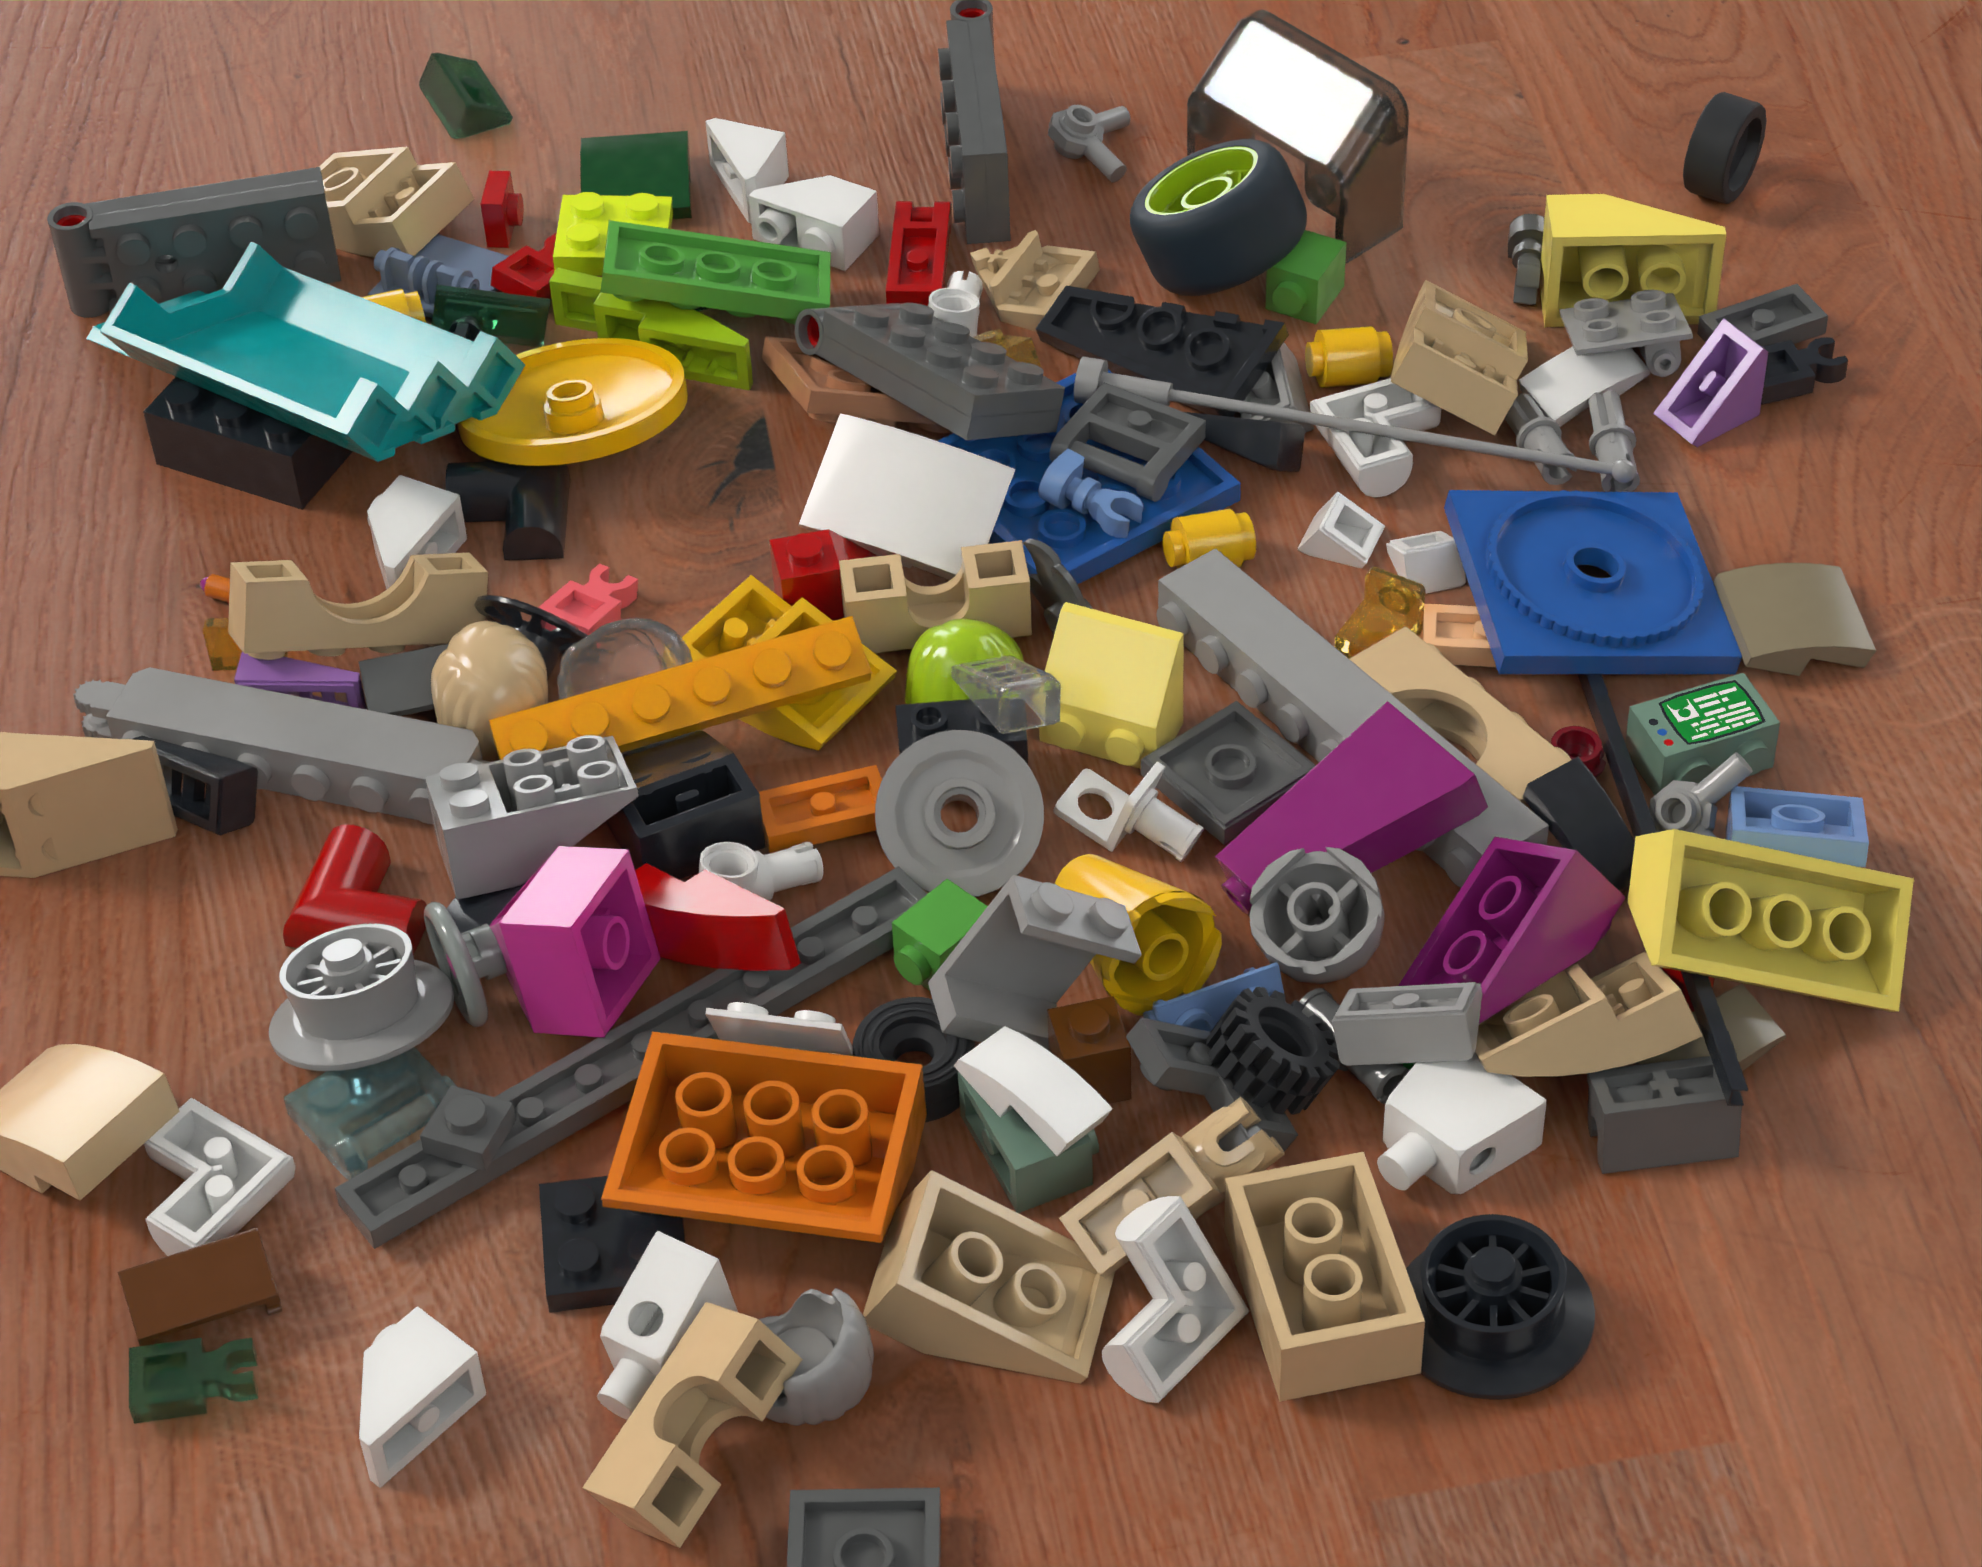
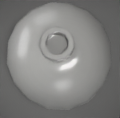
M1326 847L1327 852L1314 851L1310 853H1305L1304 848L1289 851L1269 864L1252 887L1250 896L1252 904L1250 911L1251 921L1249 922L1253 938L1270 964L1277 962L1280 972L1295 981L1324 984L1345 979L1365 966L1380 945L1385 913L1377 882L1361 860L1341 849Z

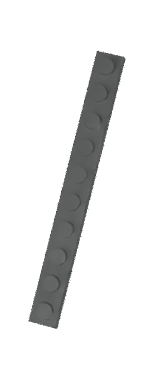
M898 866L791 927L801 964L792 970L749 971L718 969L609 1031L604 1038L599 1037L495 1096V1098L513 1102L516 1122L486 1171L425 1154L420 1139L336 1187L335 1192L339 1206L372 1247L376 1249L629 1102L634 1093L652 1031L720 1040L705 1015L706 1008L727 1010L728 1004L733 1002L755 1004L767 1009L768 1015L777 1016L894 948L892 922L926 896L927 893Z

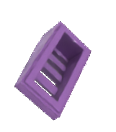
M243 652L241 653L234 679L235 684L367 710L361 678L358 672L288 657L264 660L253 658ZM312 692H321L322 697L314 696ZM334 692L346 693L348 703L337 701Z

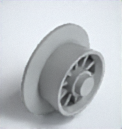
M357 924L334 929L307 941L292 952L283 963L279 978L288 998L280 1005L271 1019L269 1039L274 1052L283 1061L299 1068L315 1071H342L373 1065L412 1049L431 1036L445 1022L454 1003L452 984L448 976L439 968L423 961L414 960L410 938L405 932L396 927L384 924Z

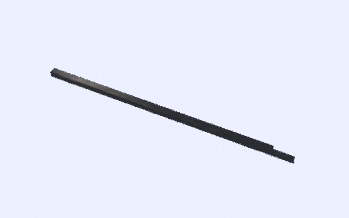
M1578 674L1633 836L1636 838V836L1656 833L1654 822L1609 699L1601 674ZM1681 971L1727 1106H1744L1739 1091H1748V1087L1709 977Z

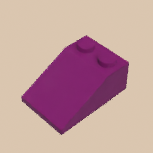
M1494 836L1398 986L1481 983L1480 1024L1591 953L1597 942L1609 931L1612 919L1626 897L1577 850Z

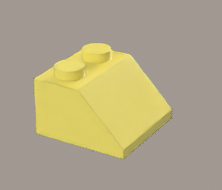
M1065 602L1059 614L1038 695L1040 741L1141 769V759L1175 739L1183 724L1184 633Z

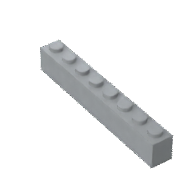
M1216 548L1158 580L1157 620L1160 627L1184 633V647L1199 659L1202 666L1208 672L1221 677L1238 692L1246 705L1251 708H1257L1278 727L1288 741L1299 744L1318 762L1323 760L1388 701L1476 775L1488 808L1476 818L1416 849L1423 851L1441 866L1457 886H1463L1494 836L1547 845L1549 825Z

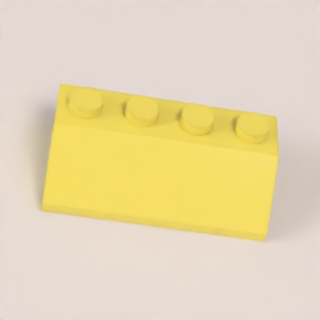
M1677 829L1636 836L1627 903L1652 966L1878 1010L1899 1012L1914 878Z

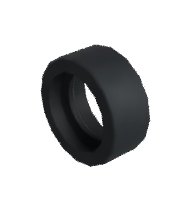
M1726 92L1714 95L1708 102L1696 123L1685 156L1683 181L1684 187L1689 192L1724 204L1735 201L1741 194L1754 171L1765 137L1766 109L1760 103Z

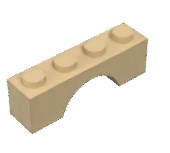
M470 552L411 555L402 574L386 591L367 601L341 604L327 601L315 595L308 579L292 560L230 562L228 633L244 654L264 660L282 658L287 651L308 650L310 653L319 656H338L345 653V648L368 647L370 650L379 653H397L403 651L405 645L427 644L430 647L449 644L451 638L465 626L485 621L486 616L478 612L475 602L478 597L487 595L488 571Z
M1406 626L1349 659L1443 738L1449 739L1468 750L1477 760L1476 765L1531 811L1533 810L1522 798L1527 784L1571 761V758L1564 750L1550 744L1529 727L1522 716L1508 710L1486 692L1476 679L1465 675L1444 658L1434 645L1423 641Z

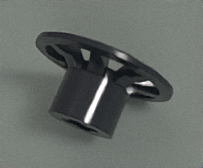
M496 595L480 596L475 602L478 612L486 616L488 621L517 629L537 646L546 665L547 682L560 654L582 660H596L601 653L600 647L585 632L568 621L541 608L516 599ZM521 612L531 615L529 622L522 619ZM547 622L557 628L549 631L545 629V624Z

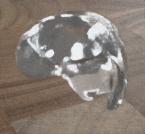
M627 618L600 626L581 641L570 646L564 653L560 662L561 671L557 677L559 699L692 662L691 652L684 639L674 629L656 620Z

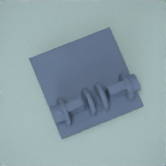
M439 234L415 256L404 253L394 247L389 248L387 251L380 250L374 259V269L380 272L381 281L368 293V296L401 288L404 294L418 291L425 316L452 324L453 321L462 316H474L497 291L496 288L490 285L492 267L509 256Z

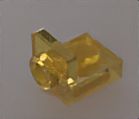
M1372 567L1365 575L1364 600L1335 635V648L1350 659L1405 626L1419 636L1423 631L1425 587L1405 577L1378 567Z

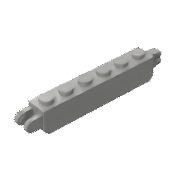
M151 667L133 673L126 685L109 681L102 683L101 680L94 681L93 679L91 682L85 681V684H79L80 687L75 689L76 693L73 694L77 709H80V713H86V716H83L84 720L81 721L85 737L133 739L145 736L235 759L257 768V789L300 796L312 801L320 800L345 805L367 812H379L419 820L427 824L434 823L425 776L439 774L443 768L456 763L466 762L475 765L490 763L489 761L482 760L480 743L472 730Z

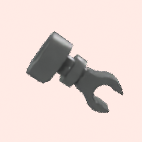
M1538 214L1520 215L1509 226L1508 258H1512V264L1516 268L1513 303L1536 305L1545 218Z

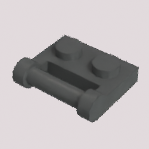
M1104 382L1057 433L1052 442L1049 456L1053 462L1068 448L1084 457L1083 468L1134 487L1139 496L1156 502L1165 493L1169 479L1205 439L1206 420ZM1089 439L1148 461V463L1143 466L1086 444Z

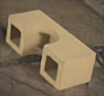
M1022 540L961 547L962 564L959 572L948 582L937 586H920L907 580L903 574L900 554L841 560L839 565L844 618L853 616L861 643L874 653L913 649L919 637L926 630L954 619L983 621L1000 628L1011 637L1032 635L1030 579Z
M705 1302L582 1488L628 1527L681 1548L721 1486L714 1477L699 1465L700 1454L705 1442L716 1428L731 1418L748 1416L763 1421L783 1391V1383L792 1377L803 1359L759 1319Z

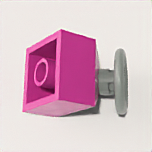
M558 846L490 925L486 923L463 933H460L451 914L440 902H431L424 909L427 933L440 970L451 981L454 1001L464 1019L473 1027H481L488 1020V1007L479 978L485 977L486 980H490L506 974L534 1033L604 1038L661 959L629 849Z

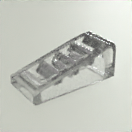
M1010 655L951 666V677L1000 733H1011L1060 722L1061 684L1050 673Z

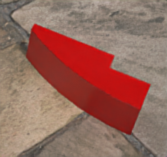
M647 863L635 870L660 957L697 966L749 971L792 970L801 964L785 908L706 869L686 882Z

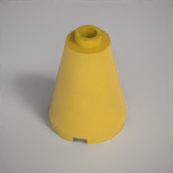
M1086 854L1073 859L1059 873L1055 884L1061 888L1097 898H1108L1126 907L1142 955L1135 964L1096 954L1090 961L1109 997L1114 996L1116 1004L1137 1016H1142L1144 1012L1153 1009L1154 1001L1160 999L1168 1001L1182 993L1188 994L1201 989L1215 968L1222 946L1221 932L1215 928L1213 918L1216 915L1206 902L1192 893L1094 854Z

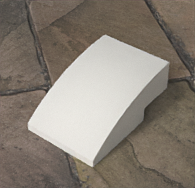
M840 413L798 526L813 532L830 529L878 556L900 554L902 566L911 568L914 566L951 580L961 568V547L988 544L1015 469L914 433Z

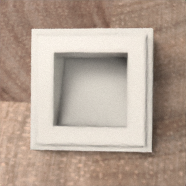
M1337 492L1316 513L1297 550L1309 556L1362 569L1367 564L1385 525Z
M1436 531L1390 540V543H1386L1387 553L1405 590L1410 595L1417 596L1457 588L1465 584V571L1454 538L1448 534Z

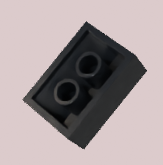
M175 377L143 411L157 465L301 510L305 508L353 452L178 377Z

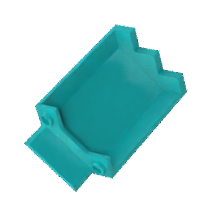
M250 242L223 289L210 294L197 290L158 304L137 285L129 283L106 322L93 326L86 338L377 462L394 456L395 448L415 441L424 444L454 432L456 423L471 417L481 421L496 415L525 367V364L497 337L480 331L475 341H471L285 268L261 246Z

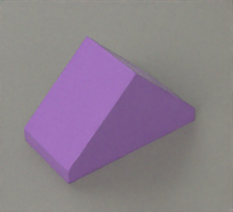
M1723 318L1653 414L1696 447L1759 416L1768 351Z

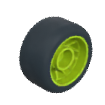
M1239 139L1219 143L1182 158L1150 180L1139 192L1130 210V227L1152 275L1163 288L1183 296H1202L1221 292L1264 273L1293 250L1300 241L1307 224L1306 206L1287 162L1271 144L1255 139Z

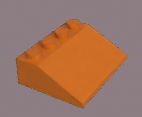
M652 1031L601 1197L602 1205L607 1208L882 1243L914 1170L927 1116L923 1066L921 1064Z

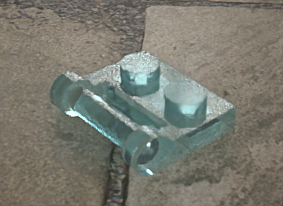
M413 1047L400 1055L373 1065L342 1071H327L283 1098L287 1113L336 1169L346 1179L350 1180L368 1169L367 1161L425 1127L450 1086H456V1084L448 1076H441L421 1053Z

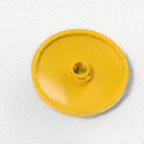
M593 338L546 345L516 355L525 364V367L496 415L481 421L471 417L457 423L461 440L471 451L501 463L523 466H550L597 459L629 449L654 437L679 417L685 408L688 398L684 369L678 358L671 352L654 344L637 340Z

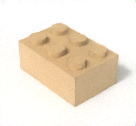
M1364 1152L1225 1178L1224 1231L1279 1401L1421 1374L1425 1320Z

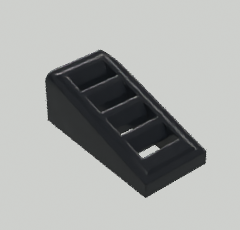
M1185 412L1206 420L1205 441L1271 470L1299 472L1305 437V428H1302V425Z
M145 736L132 739L154 741L160 764L163 765V776L174 816L220 836L250 826L254 822L258 778L257 768L235 759Z

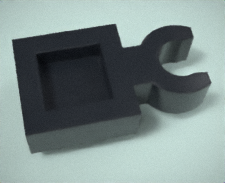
M1830 337L1815 339L1809 343L1807 348L1800 350L1795 347L1791 340L1762 346L1768 351L1761 405L1813 393L1815 381L1836 383L1846 378L1847 357L1833 358L1835 341Z

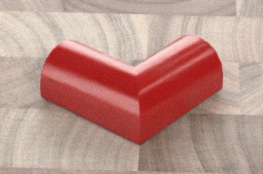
M343 824L334 827L329 833L284 924L285 946L298 948L307 941L334 929L357 924H384L396 927L408 935L414 955L426 929L424 909L427 904L422 899L377 892L391 864L387 846L377 834L357 825Z

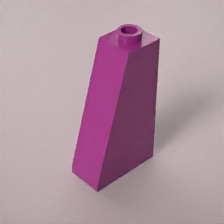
M1387 701L1215 856L1227 878L1221 887L1242 912L1249 914L1252 907L1250 896L1253 885L1269 864L1289 851L1304 848L1305 853L1314 851L1327 852L1326 847L1338 848L1361 860L1369 872L1373 873L1476 818L1488 808L1476 775Z

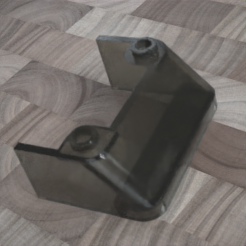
M1259 9L1239 20L1188 98L1187 156L1219 143L1239 139H1255L1256 133L1305 163V193L1314 206L1336 218L1335 239L1346 242L1345 265L1403 228L1409 110L1400 90L1390 81L1269 11Z

